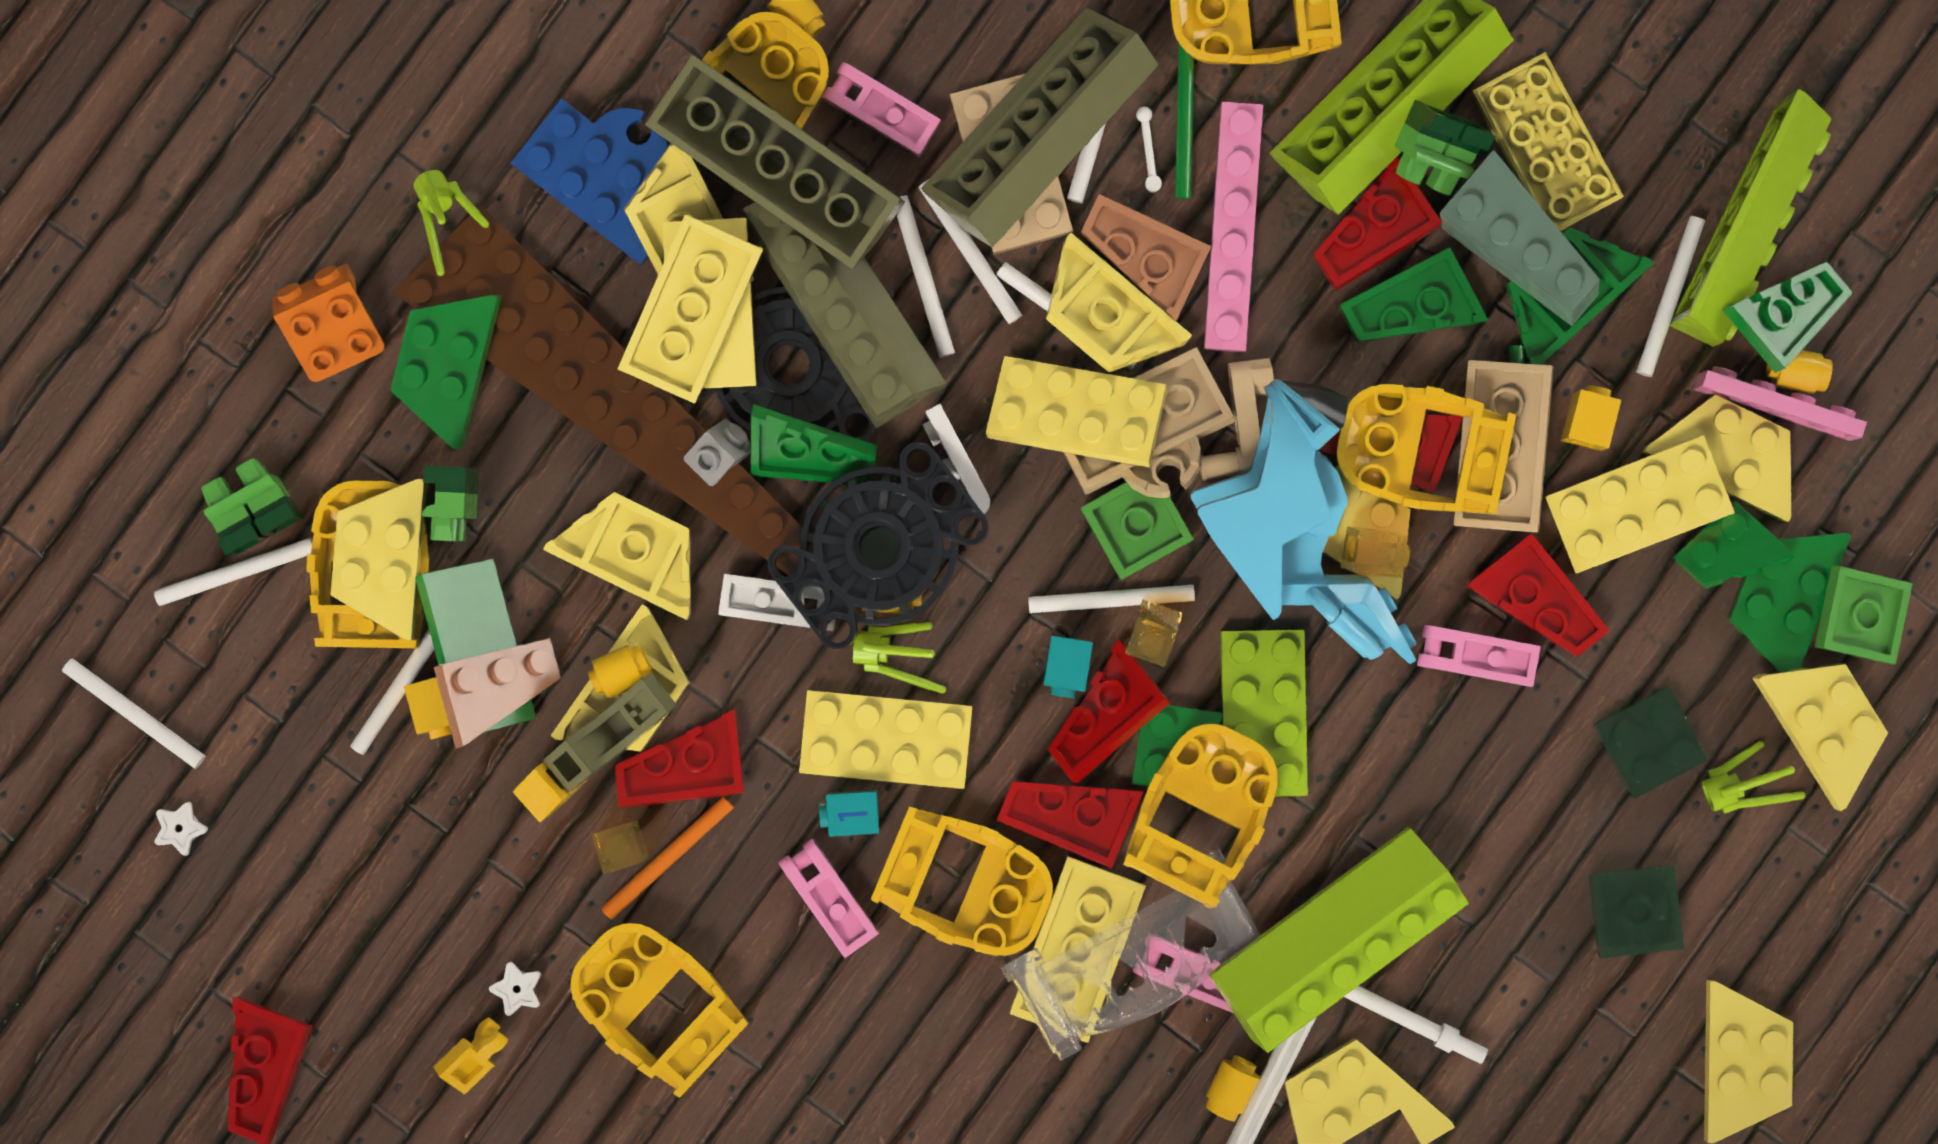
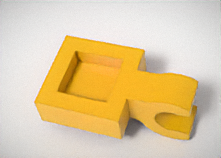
M489 1017L483 1020L475 1031L472 1043L462 1038L433 1066L438 1076L463 1094H466L495 1066L490 1057L500 1051L508 1042V1038L498 1031L501 1028L499 1024Z

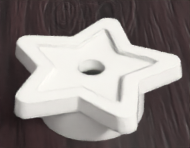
M191 802L184 803L175 812L159 809L156 812L162 828L154 841L155 844H173L184 856L189 855L192 841L208 831V828L198 822L193 815ZM180 824L182 826L181 832L176 831V825Z
M508 962L504 979L490 985L489 991L503 999L504 1010L507 1016H511L522 1005L538 1008L540 1001L535 988L541 973L539 971L523 972L513 962ZM515 985L520 986L521 991L519 993L513 991Z

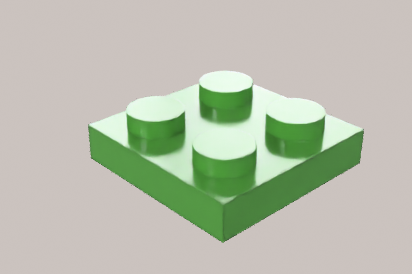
M1127 482L1080 508L1120 580L1194 540L1170 497H1147L1133 490Z
M1831 566L1815 647L1896 665L1913 583L1842 566Z

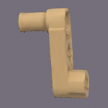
M1270 358L1228 363V379L1237 447H1235V452L1208 456L1202 455L1200 463L1202 482L1234 477L1246 473L1250 469L1260 437L1255 397L1266 396L1264 387L1274 380Z

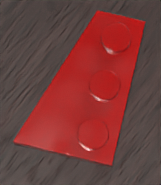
M1398 156L1387 166V169L1380 178L1369 187L1359 203L1348 216L1342 219L1314 253V260L1335 291L1343 288L1441 227L1442 221L1417 184L1409 182L1395 173L1400 162Z
M1425 414L1410 486L1431 494L1435 493L1463 416ZM1340 430L1318 451L1337 458Z
M1532 533L1525 536L1464 585L1574 657H1578L1610 631Z
M1119 639L1111 649L1113 654L1102 672L1097 671L1090 682L1093 686L1081 705L1074 707L1048 748L1070 780L1078 783L1171 703L1128 647Z
M735 709L721 715L720 718L708 724L687 731L686 734L663 745L659 744L616 764L615 773L619 807L628 808L744 794Z
M1012 781L996 820L1112 868L1144 791Z
M233 997L232 1013H235V1035L231 1036V1051L234 1052L233 1078L229 1080L228 1131L260 1144H271L313 1025L247 999Z

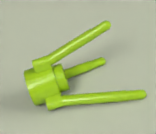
M429 170L420 174L415 179L414 189L420 200L417 206L423 216L436 273L439 276H443L445 270L431 213H434L439 224H445L444 212L452 206V199H456L483 228H488L489 222L461 192L457 182H447L441 171Z
M931 622L886 627L869 626L868 632L858 631L853 647V663L864 664V671L881 673L941 694L946 692V687L880 664V662L887 663L889 655L933 658L935 656L934 650L890 645V638L883 637L931 630L933 627Z
M1762 740L1747 747L1723 765L1708 770L1710 778L1701 781L1705 797L1713 812L1722 809L1724 814L1741 808L1802 800L1806 797V794L1800 791L1739 799L1745 796V790L1780 779L1795 772L1793 766H1787L1740 782L1736 773L1728 775L1729 771L1764 747Z

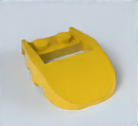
M1170 0L1172 27L1177 41L1186 53L1204 63L1240 65L1279 64L1337 48L1342 44L1337 0H1293L1298 44L1253 49L1248 0Z
M774 12L752 14L727 33L728 37L713 51L709 50L702 60L721 74L725 71L729 72L776 112L802 129L827 85L829 69L824 50L813 37L789 18Z
M1395 384L1371 386L1359 392L1348 404L1344 426L1340 429L1337 445L1339 467L1345 478L1359 490L1405 507L1431 511L1496 514L1516 415L1509 412L1506 416L1483 408L1484 403L1444 392V389L1430 386L1426 388H1413ZM1426 409L1471 418L1454 499L1410 490Z
M347 481L334 486L320 499L314 514L311 529L314 532L311 553L307 554L306 572L310 574L311 595L309 597L311 613L317 614L320 638H314L315 647L418 649L425 616L419 590L414 640L401 638L348 605H331L337 512L401 485L389 481ZM425 516L420 574L430 572Z
M1204 724L1187 731L1170 751L1167 759L1158 772L1155 773L1140 806L1123 865L1132 867L1201 902L1209 909L1216 907L1220 902L1218 897L1229 881L1236 878L1244 866V862L1255 845H1258L1265 831L1263 828L1268 809L1272 807L1278 786L1277 768L1269 752L1254 740L1222 725ZM1165 792L1239 829L1223 864L1149 826Z
M909 807L871 900L877 904L879 901L900 913V918L914 926L920 927L942 942L973 948L977 952L989 955L1007 956L1023 950L1037 936L1052 900L1053 883L1048 868L1035 854L1002 836L999 832L971 822ZM945 829L986 846L955 922L913 906Z
M622 924L606 931L581 957L573 970L571 978L572 998L588 1023L593 1024L605 1038V1044L617 1055L621 1054L635 1064L638 1070L651 1079L656 1075L676 1090L673 1094L679 1098L749 1023L707 969L700 965L689 953L679 948L660 933L641 924ZM680 969H683L714 999L662 1056L657 1059L626 1028Z

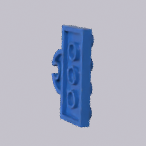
M561 98L511 164L643 266L649 257L629 221L624 207L668 148V142L652 129L651 136L646 143L636 145L630 142L629 131L635 124L644 121L647 115L644 111L619 108L605 113L595 123H592Z

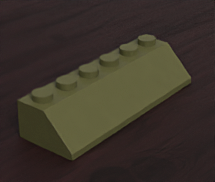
M1086 7L921 189L968 233L993 248L1135 90L1144 83L1146 78L1158 66V63L1136 32Z
M691 55L645 124L851 269L858 265L881 238L905 203L903 199L694 55Z
M757 202L743 209V218H747L750 235L758 247L764 249L763 255L876 428L947 385L865 258L854 269H851Z

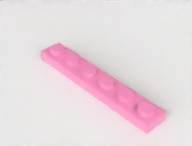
M1222 102L1220 107L1203 350L1246 352L1263 105Z

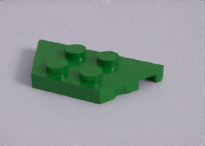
M1568 228L1562 234L1600 279L1599 295L1571 326L1510 280L1506 284L1521 342L1524 346L1527 363L1542 365L1654 264L1652 260L1644 256L1638 257L1618 249L1619 246L1606 241H1597L1590 238L1588 234Z
M497 294L410 310L390 391L452 449L461 450L464 448L502 296Z
M1840 533L1779 539L1794 553V558L1789 563L1781 564V562H1777L1756 569L1757 573L1742 577L1727 619L1739 633H1743L1749 639L1751 646L1761 657H1765L1779 673L1801 668L1822 614L1831 566H1840L1851 538L1850 534Z

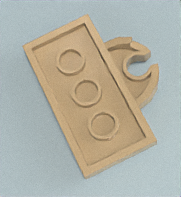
M1197 347L1133 378L1166 384L1167 387L1150 468L1063 452L1085 495L1123 477L1133 490L1147 497H1171L1168 484L1160 481L1157 477L1160 469L1165 466H1175L1181 471L1180 484L1185 490L1192 484L1200 471L1202 454L1198 440L1235 422L1229 406Z

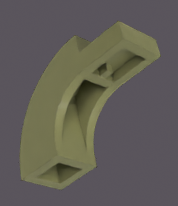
M650 672L594 720L566 739L543 761L568 793H570L649 732L677 704Z

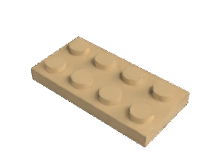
M1025 74L950 94L962 143ZM1058 176L992 248L993 255L1073 233Z
M1468 360L1465 399L1470 398L1484 403L1483 408L1505 416L1508 412L1515 414L1516 420L1497 513L1455 512L1454 526L1539 533L1553 366ZM1463 417L1458 480L1471 418Z

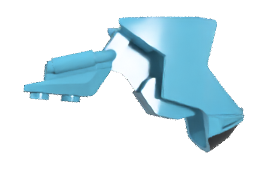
M1279 379L1271 381L1269 385L1264 387L1267 395L1266 409L1261 434L1250 469L1246 473L1193 490L1190 496L1197 508L1199 517L1212 540L1273 620L1279 617L1282 612V605H1313L1328 620L1326 622L1328 626L1363 658L1367 657L1369 660H1373L1384 653L1383 650L1392 647L1409 664L1415 662L1416 658L1410 648L1416 646L1417 643L1407 625L1404 623L1397 626L1391 613L1397 610V607L1386 587L1378 591L1372 580L1365 575H1324L1322 571L1321 558L1329 536H1334L1347 506L1348 497L1337 470L1318 449L1344 426L1348 409V398L1331 389L1315 384Z

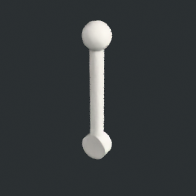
M1143 106L1137 110L1136 117L1142 125L1148 178L1145 181V187L1149 192L1154 193L1161 188L1162 182L1156 176L1149 122L1152 118V111L1150 108Z

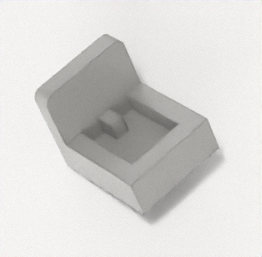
M726 418L702 435L684 456V461L709 486H714L729 469L747 458L751 453V442L748 440L746 432L740 426L731 423Z

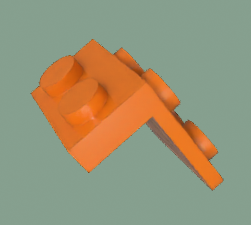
M347 263L339 267L335 265L325 267L315 274L314 279L301 285L298 283L289 284L281 288L276 296L272 298L273 317L308 378L313 382L322 381L376 356L384 350V341L356 292L355 276Z

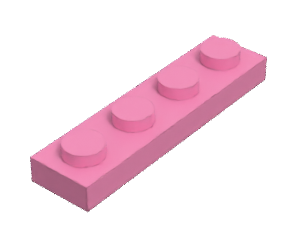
M1713 367L1712 371L1706 370L1697 375L1693 390L1711 396L1716 394L1732 403L1848 441L1863 437L1867 422L1856 419V412L1851 409L1832 405L1829 410L1815 405L1816 399L1811 396L1793 392L1791 397L1775 392L1777 386L1761 380L1753 379L1752 383L1749 384L1737 380L1736 372L1722 367Z

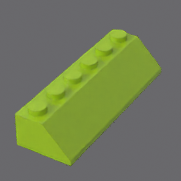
M1423 0L1270 154L1315 200L1339 215L1402 152L1394 145L1414 101L1417 100L1444 110L1514 40L1495 7L1482 0Z
M1797 89L1775 105L1672 317L1671 327L1712 347L1723 343L1725 339L1730 341L1738 328L1723 312V309L1755 294L1759 281L1754 280L1760 266L1766 267L1772 259L1777 248V244L1772 241L1778 229L1784 230L1791 220L1795 207L1790 204L1796 192L1801 193L1806 188L1813 173V170L1808 167L1814 155L1819 156L1830 139L1831 133L1826 130L1832 118L1806 92Z
M1407 827L1208 975L1250 1039L1269 1053L1469 903L1445 866L1414 831Z

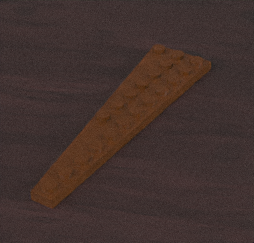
M481 205L477 209L488 220V228H483L469 215L439 245L445 270L443 276L437 275L432 254H430L393 291L394 294L415 309L495 294L502 296L486 358L488 361L766 560L769 559L773 550L780 546L789 545L800 549V536L803 527L739 463L729 469L717 484L709 486L684 461V456L706 430L667 391L619 370V364L626 350ZM808 542V552L813 553V542ZM784 553L777 559L776 567L791 576L798 570L799 561L793 553Z

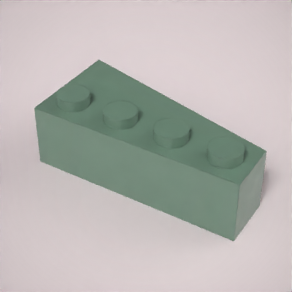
M1493 150L1440 212L1441 229L1569 325L1573 326L1599 295L1600 279Z

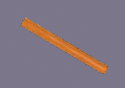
M722 796L601 907L603 913L610 920L617 916L733 810L734 806L725 796Z

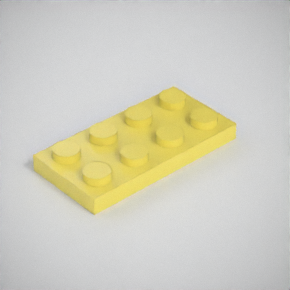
M685 214L618 369L695 404L764 249Z
M1004 356L986 435L989 439L1150 468L1167 387L1166 384Z
M1704 435L1545 496L1575 574L1735 513Z
M807 690L799 773L965 789L972 706Z
M1067 856L1011 1006L1010 1014L1088 1043L1146 885Z

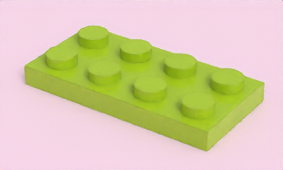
M1220 631L1222 726L1254 740L1269 752L1275 762L1278 773V786L1275 797L1308 796L1305 631Z

